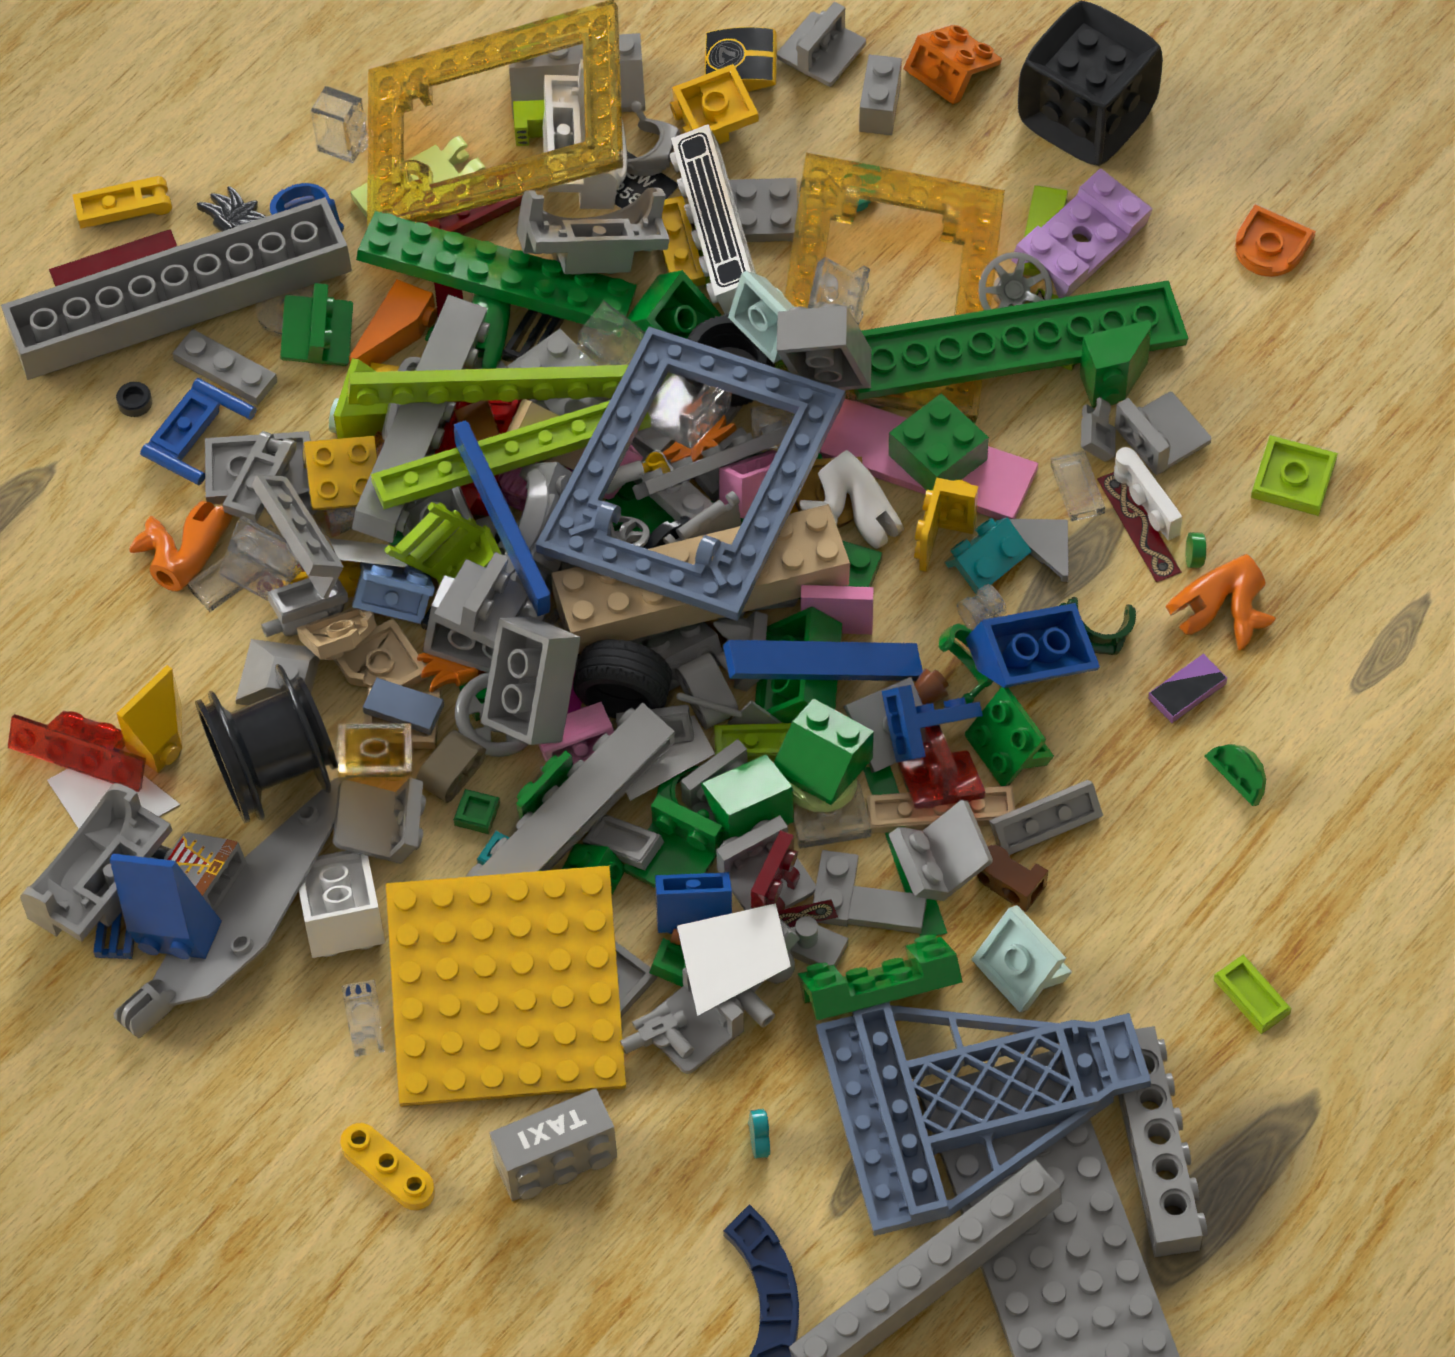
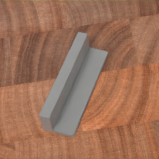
M257 474L251 486L321 598H328L344 566L288 478Z

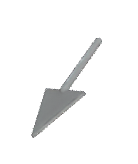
M684 693L677 694V699L734 716L728 721V725L782 723L752 700L739 711Z

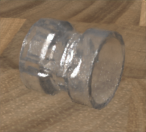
M986 584L978 589L976 596L972 598L966 597L957 603V610L961 619L972 631L981 620L1001 617L1007 613L1003 598L990 584Z

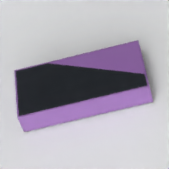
M1203 653L1149 692L1148 699L1173 723L1226 685L1227 677Z

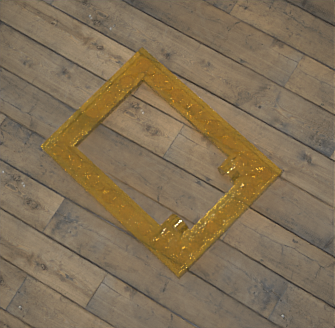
M608 0L368 69L367 228L375 211L390 213L396 217L423 223L523 195L526 190H535L536 192L623 168L618 6L614 0ZM583 44L584 142L433 183V173L429 165L418 160L404 161V113L413 110V100L417 98L421 100L425 107L433 105V86ZM410 175H416L419 179L413 181Z
M806 152L784 297L794 307L818 308L830 221L853 224L859 199L942 214V223L944 224L939 241L963 245L954 315L984 311L979 299V281L985 267L997 257L1005 190ZM994 268L987 277L986 287L994 286ZM986 293L987 302L991 307L993 294ZM782 359L774 363V368L789 372ZM982 380L857 400L854 389L845 390V399L917 412L942 393L973 423H976Z

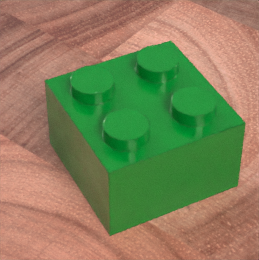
M941 393L889 432V456L926 491H933L936 478L951 481L962 480L987 461L989 437Z

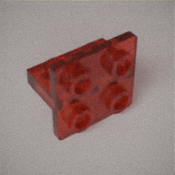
M940 725L925 727V742H923L926 757L898 762L899 772L915 809L934 808L940 805L958 803L960 800L970 802L985 798V788L969 751L950 752Z

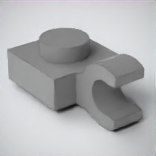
M1099 397L1097 398L1096 409L1088 404L1083 406L1081 448L1106 462L1115 457L1116 428L1109 424L1110 403Z

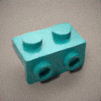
M1008 517L997 521L990 518L975 529L978 535L971 541L966 538L956 544L950 550L952 556L944 562L948 568L956 566L975 594L982 593L1032 552Z

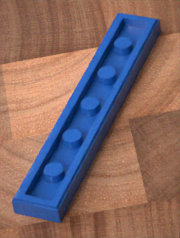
M465 420L454 424L457 449L537 616L549 613L550 592L469 423Z
M728 640L723 644L730 679L903 681L911 677L912 681H916L923 672L917 643Z

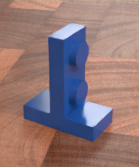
M911 685L881 691L896 763L926 757L920 728L983 716L980 701L966 704L965 697L943 701L944 708L935 710L933 703L915 706Z

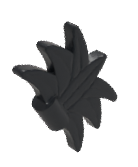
M231 186L227 187L229 197L211 193L210 198L215 204L197 203V209L210 215L214 219L213 225L221 232L266 217L256 212L258 207L257 200L244 203L241 196Z

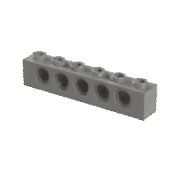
M1155 1026L1135 1029L1147 1069L1151 1071L1149 1074L1151 1087L1120 1094L1118 1097L1154 1257L1199 1251L1202 1236H1207V1224L1204 1213H1197L1195 1201L1199 1200L1198 1184L1196 1178H1189L1187 1165H1191V1155L1188 1143H1181L1179 1131L1183 1130L1180 1108H1173L1171 1096L1175 1095L1173 1076L1171 1073L1165 1074L1163 1062L1167 1061L1166 1045L1164 1039H1157ZM1152 1101L1159 1108L1149 1110L1143 1107L1142 1103ZM1152 1136H1161L1165 1138L1167 1142L1165 1144L1158 1145L1151 1142L1149 1138ZM1169 1171L1174 1174L1175 1178L1165 1180L1160 1178L1157 1173ZM1177 1206L1182 1209L1183 1213L1171 1215L1165 1208Z

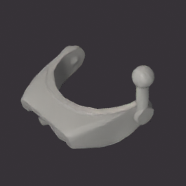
M635 101L631 104V110L640 119L638 127L643 131L657 134L660 137L655 147L647 154L634 159H627V173L636 176H651L661 173L662 170L670 167V153L674 150L671 138L679 136L681 133L680 129L672 124L646 118L642 111V104Z

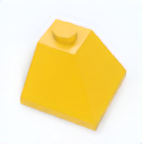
M166 665L116 713L126 749L157 773L165 765L172 764L183 749L182 704L173 669Z

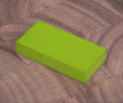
M1244 954L1214 974L1216 984L1260 1034H1263L1290 1015L1292 1008Z

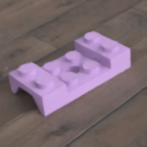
M1100 168L1080 186L1077 195L1045 225L1035 227L1016 245L1014 252L1025 253L1038 259L1048 271L1050 278H1052L1058 298L1069 297L1147 224L1153 208ZM1082 234L1086 236L1089 241L1078 242L1073 238L1072 235ZM1012 258L1011 261L1017 264L1018 259Z

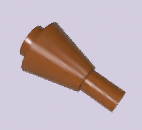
M925 668L914 683L923 705L935 703L948 696L946 688L949 684L936 669L930 672Z

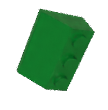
M811 606L767 626L766 640L841 642L842 623ZM760 679L756 685L755 703L782 723H792L813 698L835 710L838 680Z

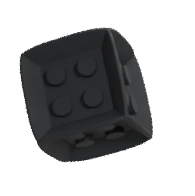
M1078 1L1069 7L1041 36L1029 52L1022 66L1018 87V113L1020 119L1035 134L1066 153L1086 163L1097 166L1102 165L1113 157L1137 131L1149 115L1158 97L1163 64L1160 45L1147 33L1105 8L1091 2Z

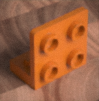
M950 25L918 35L903 69L951 104H955L961 101L972 74L999 66L1002 58L994 53L992 47L978 42L971 37L965 28L959 25Z

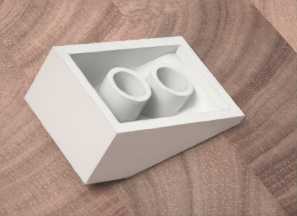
M346 850L318 856L299 889L312 958L321 956L331 957L341 952L369 949L375 945L385 944L368 855Z

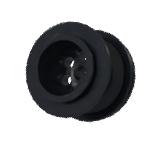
M279 664L275 665V674L281 690L278 694L233 712H229L221 705L213 691L208 693L209 704L204 705L201 699L195 701L199 718L219 770L244 823L250 822L249 814L255 812L259 820H264L265 815L261 804L263 790L313 770L322 789L326 793H330L331 783L325 766L329 765L332 770L338 768L330 738L302 677L295 678L296 685L292 686L285 670Z

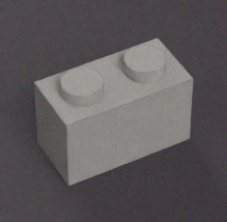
M869 54L860 102L859 132L884 135L893 134L901 87L902 58Z

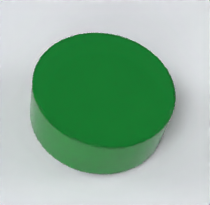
M1188 533L1185 550L1188 568H1202L1205 564L1206 537L1203 533Z

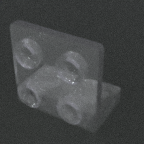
M673 375L659 388L648 410L651 417V427L649 428L692 449L730 410L731 393L706 384L700 390L690 382Z

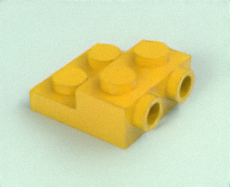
M734 64L672 87L674 101L670 102V108L676 121L683 119L685 124L682 127L683 134L709 124L720 145L730 141V132L759 122V114Z

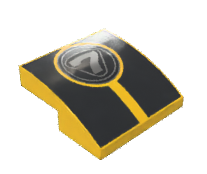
M735 27L706 32L705 74L734 64L747 92L776 85V30L766 27Z

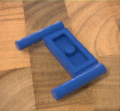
M197 378L193 382L191 390L182 398L152 436L149 443L143 445L140 455L199 486L205 480V473L186 464L182 459L218 415L219 406L222 405L249 420L253 419L257 408Z

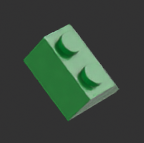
M681 270L658 275L627 316L624 326L639 343L648 327L687 339L697 325L699 326L700 323H704L705 320L715 318V316L720 317L721 313L684 271Z
M1150 320L1083 336L1080 377L1092 408L1097 406L1096 402L1099 397L1109 402L1112 406L1119 401L1125 400L1148 364L1152 330Z
M813 698L792 721L774 764L788 782L832 806L873 759L874 731Z

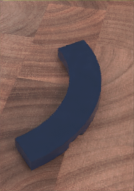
M749 1204L723 1230V1236L737 1249L749 1267L759 1296L760 1325L756 1343L749 1357H792L789 1346L797 1341L799 1330V1299L794 1272L776 1233Z

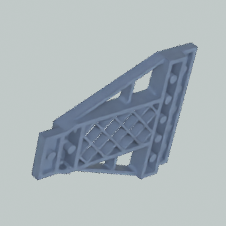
M889 1002L852 1011L853 1016L816 1025L819 1042L874 1236L949 1218L1113 1103L1114 1096L1151 1087L1150 1075L1130 1013L1095 1022L1070 1020L1053 1023L892 1006ZM895 1021L947 1025L950 1027L956 1049L906 1061ZM958 1027L1017 1034L964 1047ZM1044 1047L1055 1053L1047 1067L1030 1058L1036 1048ZM1007 1056L1018 1062L1011 1076L993 1067L998 1058ZM1060 1059L1065 1076L1054 1071ZM970 1065L981 1071L974 1085L956 1077L963 1066ZM1025 1066L1042 1075L1035 1088L1017 1080ZM933 1074L944 1080L937 1094L919 1086L925 1076ZM988 1075L1005 1084L997 1098L980 1089ZM1048 1078L1066 1087L1058 1101L1041 1093ZM951 1084L968 1093L960 1107L943 1099ZM1011 1088L1029 1096L1021 1110L1004 1102ZM1071 1094L1073 1100L1066 1102L1069 1095ZM916 1095L931 1102L923 1116ZM974 1097L991 1105L984 1119L966 1111ZM1035 1100L1047 1106L1029 1111ZM937 1106L954 1114L946 1129L929 1120ZM998 1109L1010 1115L992 1120ZM961 1118L973 1124L971 1126L955 1129ZM1059 1124L1002 1165L998 1164L992 1145L994 1139ZM926 1129L932 1131L935 1135L928 1136ZM973 1144H982L986 1149L992 1172L952 1200H947L934 1155Z

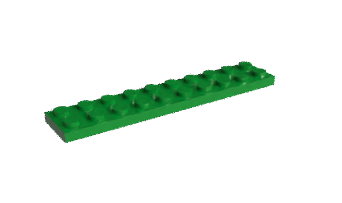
M1169 280L862 330L861 332L872 349L871 388L854 389L857 400L1078 364L1081 363L1084 335L1150 320L1152 324L1149 352L1186 346L1189 338Z

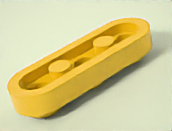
M365 1123L352 1124L343 1131L340 1144L345 1158L403 1207L409 1210H421L431 1204L435 1196L432 1177L383 1135ZM356 1137L366 1138L362 1144L353 1143ZM387 1159L393 1161L390 1167H382L380 1165L382 1161ZM412 1183L421 1184V1187L416 1191L408 1189Z

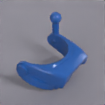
M312 183L295 184L286 189H281L271 200L270 213L273 215L326 197L341 232L344 230V225L340 222L334 199H330L327 191L319 185Z

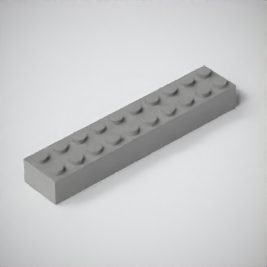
M326 197L2 304L1 308L27 380L352 272L348 246Z

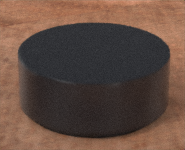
M141 382L126 383L119 388L116 394L119 410L126 416L138 417L144 415L152 406L150 390Z

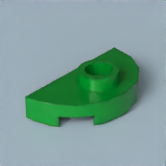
M1227 744L1214 747L1204 755L1252 806L1259 805L1265 794L1266 775L1263 764L1254 752L1245 746Z

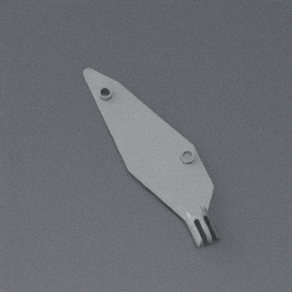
M343 778L333 779L330 782V793H326L323 789L320 790L245 857L247 864L215 911L222 920V923L206 959L194 957L180 959L174 955L167 954L153 979L144 984L116 1009L114 1019L137 1038H141L163 1019L175 1005L212 997L267 947L334 828L338 786L344 780Z

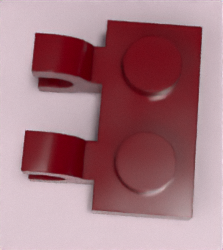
M780 830L751 889L752 909L775 903L777 911L785 909V902L779 897L783 887L781 879L787 882L788 888L794 890L800 878L799 871L794 867L798 856V851L794 850V835Z

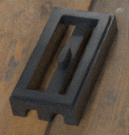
M528 309L503 350L502 359L507 362L510 359L515 361L533 348L550 318L552 320L537 344L557 331L564 319ZM537 314H542L521 351L516 352Z

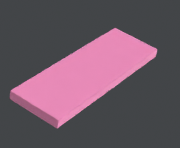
M845 397L843 405L819 452L822 458H835L848 450L855 457H862L863 465L873 477L926 494V490L889 456V432L907 418ZM988 446L987 461L962 479L971 485L978 486L977 513L997 520L1006 517L1016 519L1037 473L1038 463Z

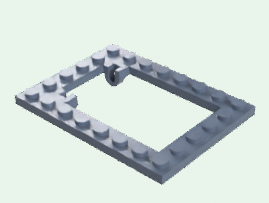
M648 327L536 542V552L738 621L843 405L845 390ZM668 372L795 414L732 545L704 535L699 543L694 565L611 537V522L618 523L621 517V507L602 501Z

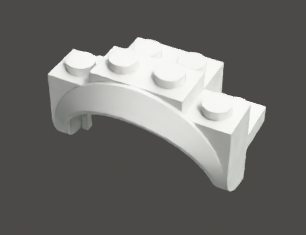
M580 59L578 76L544 75L543 148L545 181H548V192H579L580 209H614L616 191L627 173V148L621 111L610 70L599 62Z

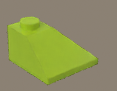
M352 358L333 415L337 438L374 436L376 440L382 437V429L389 403L373 404L370 406L360 404L348 405L349 373L376 372L359 359Z

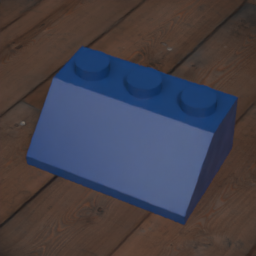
M1076 603L984 619L966 638L977 670L1003 688L1096 671L1100 668Z

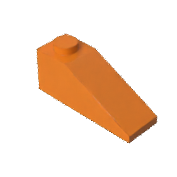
M396 279L350 354V363L352 358L359 359L369 367L371 362L381 364L420 339L426 328L432 327L437 317L433 293Z

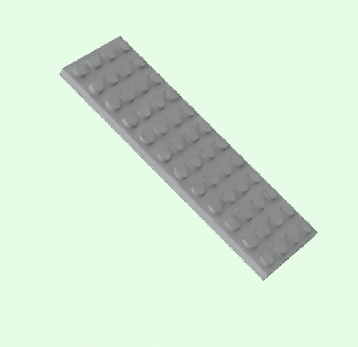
M1048 1051L1031 1056L1030 1058L1047 1067L1055 1053ZM1060 1059L1054 1071L1065 1076ZM1014 1061L994 1068L1011 1076L1018 1062ZM1025 1066L1017 1080L1035 1088L1042 1075ZM981 1071L958 1078L974 1085ZM988 1075L980 1089L997 1098L1005 1084ZM1048 1078L1041 1093L1058 1101L1066 1087ZM944 1082L923 1088L937 1094ZM951 1084L943 1099L960 1107L968 1093ZM1011 1088L1004 1102L1021 1110L1029 1096ZM1071 1094L1069 1095L1066 1102L1073 1100ZM920 1097L924 1111L926 1112L931 1102ZM974 1097L966 1111L984 1119L991 1105ZM1035 1100L1029 1111L1047 1106ZM937 1106L929 1120L946 1129L954 1114ZM998 1109L992 1120L1010 1115ZM961 1118L955 1129L971 1126L973 1124ZM1090 1119L960 1209L961 1214H964L1034 1159L1041 1164L1060 1186L1062 1204L980 1266L1012 1357H1180ZM1059 1124L994 1139L992 1145L998 1164L1002 1165ZM973 1144L940 1153L955 1197L992 1172L986 1149L982 1144Z

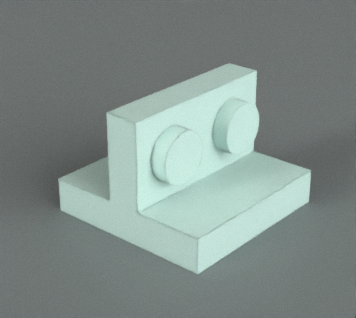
M1018 905L1007 909L971 959L1019 1013L1028 1010L1043 989L1065 982L1072 973L1064 964L1066 957Z

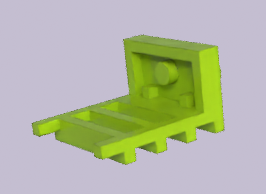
M431 502L427 506L430 513L395 547L388 545L385 548L387 555L436 578L439 586L444 575L455 578L466 559L486 568L495 552L501 554L490 527L486 525L481 527L476 524L474 519L469 518L467 520L463 518L457 510L453 512L447 510L445 504L441 502L438 505ZM458 527H460L448 540H446Z

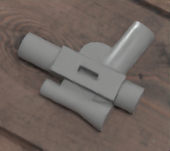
M666 1002L653 1012L632 1021L634 1028L638 1032L620 1040L625 1054L642 1046L647 1047L652 1044L658 1048H666L671 1045L683 1059L689 1057L694 1051L691 1044L678 1030L688 1024L684 1012L681 1010L672 1015Z

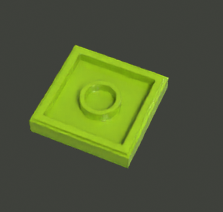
M1270 435L1251 492V498L1319 516L1338 453Z

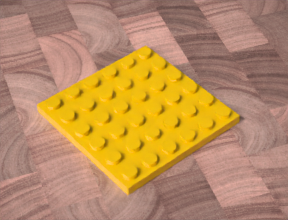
M609 866L386 883L400 1107L587 1092L595 1088L597 1091L626 1088L624 1051L620 1042L623 1038Z

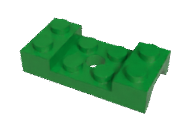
M924 935L914 940L915 943L905 946L908 960L904 961L902 958L889 959L882 962V967L871 970L865 967L854 968L847 971L844 977L834 964L816 963L808 966L806 972L798 973V979L804 1003L811 1002L816 1019L821 1020L963 983L958 957L941 936Z

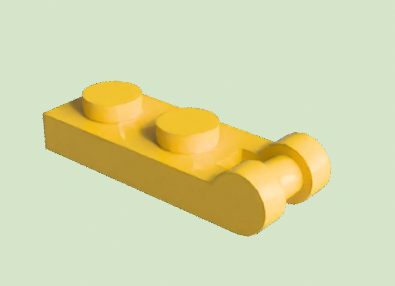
M161 176L72 195L80 229L151 213L165 215L172 210L171 199L166 195L168 191L167 182ZM144 195H151V196H152V197H148V198H142V196H144Z

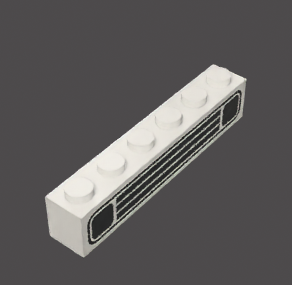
M709 124L671 138L675 152L670 153V158L675 171L680 172L682 178L677 179V183L683 198L687 197L689 204L684 205L689 222L691 224L695 223L696 230L691 231L697 249H702L704 256L699 257L702 271L705 277L710 276L711 283L706 284L708 294L712 303L719 302L726 314L730 312L741 274L745 271L755 274L756 272L721 150Z

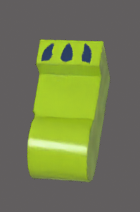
M544 100L513 101L516 146L529 145V138L543 137Z

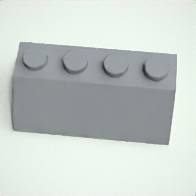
M640 33L508 42L512 113L513 101L544 100V75L578 76L580 59L599 62L610 70L621 112H632L631 104L635 101L642 104V111H645Z

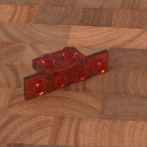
M64 710L48 725L17 714L11 717L8 740L9 749L113 784H122L136 792L142 789L146 758L122 750L125 747V742L121 729L116 728L113 724L97 722L83 717L78 712H67Z

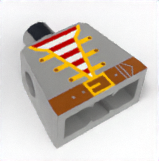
M190 832L182 834L173 849L160 845L151 856V858L176 861L214 911H216L247 864L239 842Z

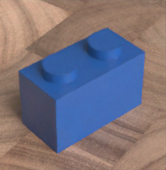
M729 872L655 875L658 933L672 934L673 929H677L678 925L732 913V890Z

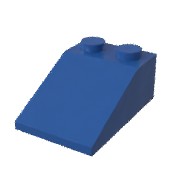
M112 854L110 864L126 928L138 944V948L149 955L163 953L174 955L180 959H189L190 957L206 959L222 920L176 861Z

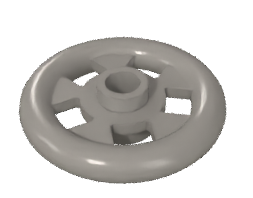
M490 672L481 674L469 681L457 698L455 705L457 728L460 733L486 748V755L504 757L520 752L529 744L507 734L506 742H491V731H500L487 725L475 730L472 727L469 715L479 712L480 719H482L484 703L481 704L476 695L481 690L487 688Z

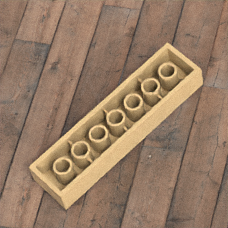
M829 504L789 514L742 612L800 598L801 585H849L850 562ZM740 526L706 535L732 545ZM704 535L648 550L694 565L696 552ZM578 566L552 573L553 597L565 631L581 637L578 653H581L586 646L600 640L617 639L629 641L724 617Z

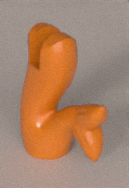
M199 502L190 511L185 520L182 543L179 550H177L172 536L166 531L160 521L154 516H150L145 522V531L135 537L129 551L130 553H139L156 549L149 568L151 576L162 587L170 591H180L195 578L207 563L219 539L230 525L233 515L225 513L223 506L214 507L211 502Z
M1247 554L1199 577L1181 590L1166 605L1170 616L1184 610L1187 606L1192 608L1195 615L1190 616L1189 619L1179 626L1185 635H1192L1213 621L1227 595L1231 593V613L1234 618L1233 627L1239 650L1244 649L1248 645L1254 629L1266 628L1276 620L1275 616L1252 608L1253 599L1264 588L1266 582L1258 565Z

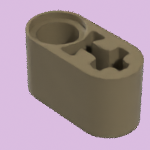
M453 730L424 762L416 779L423 781V788L444 802L449 803L480 768L486 756V748L459 731Z

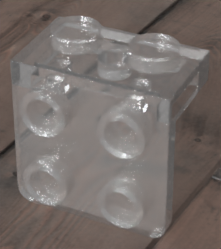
M603 301L578 332L577 348L580 350L579 356L591 366H596L597 364L600 366L629 365L646 332L607 302Z

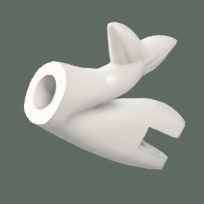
M848 450L835 457L818 472L825 492V501L801 500L799 502L802 510L829 504L837 525L838 517L844 509L848 493L851 498L857 529L867 543L875 549L887 544V534L896 537L904 530L900 518L889 503L878 482L869 470Z

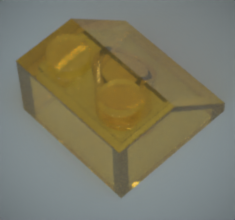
M411 723L338 724L339 781H398L412 778Z

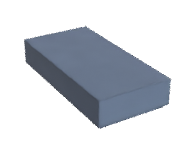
M376 678L363 705L364 714L431 735L444 707V700Z

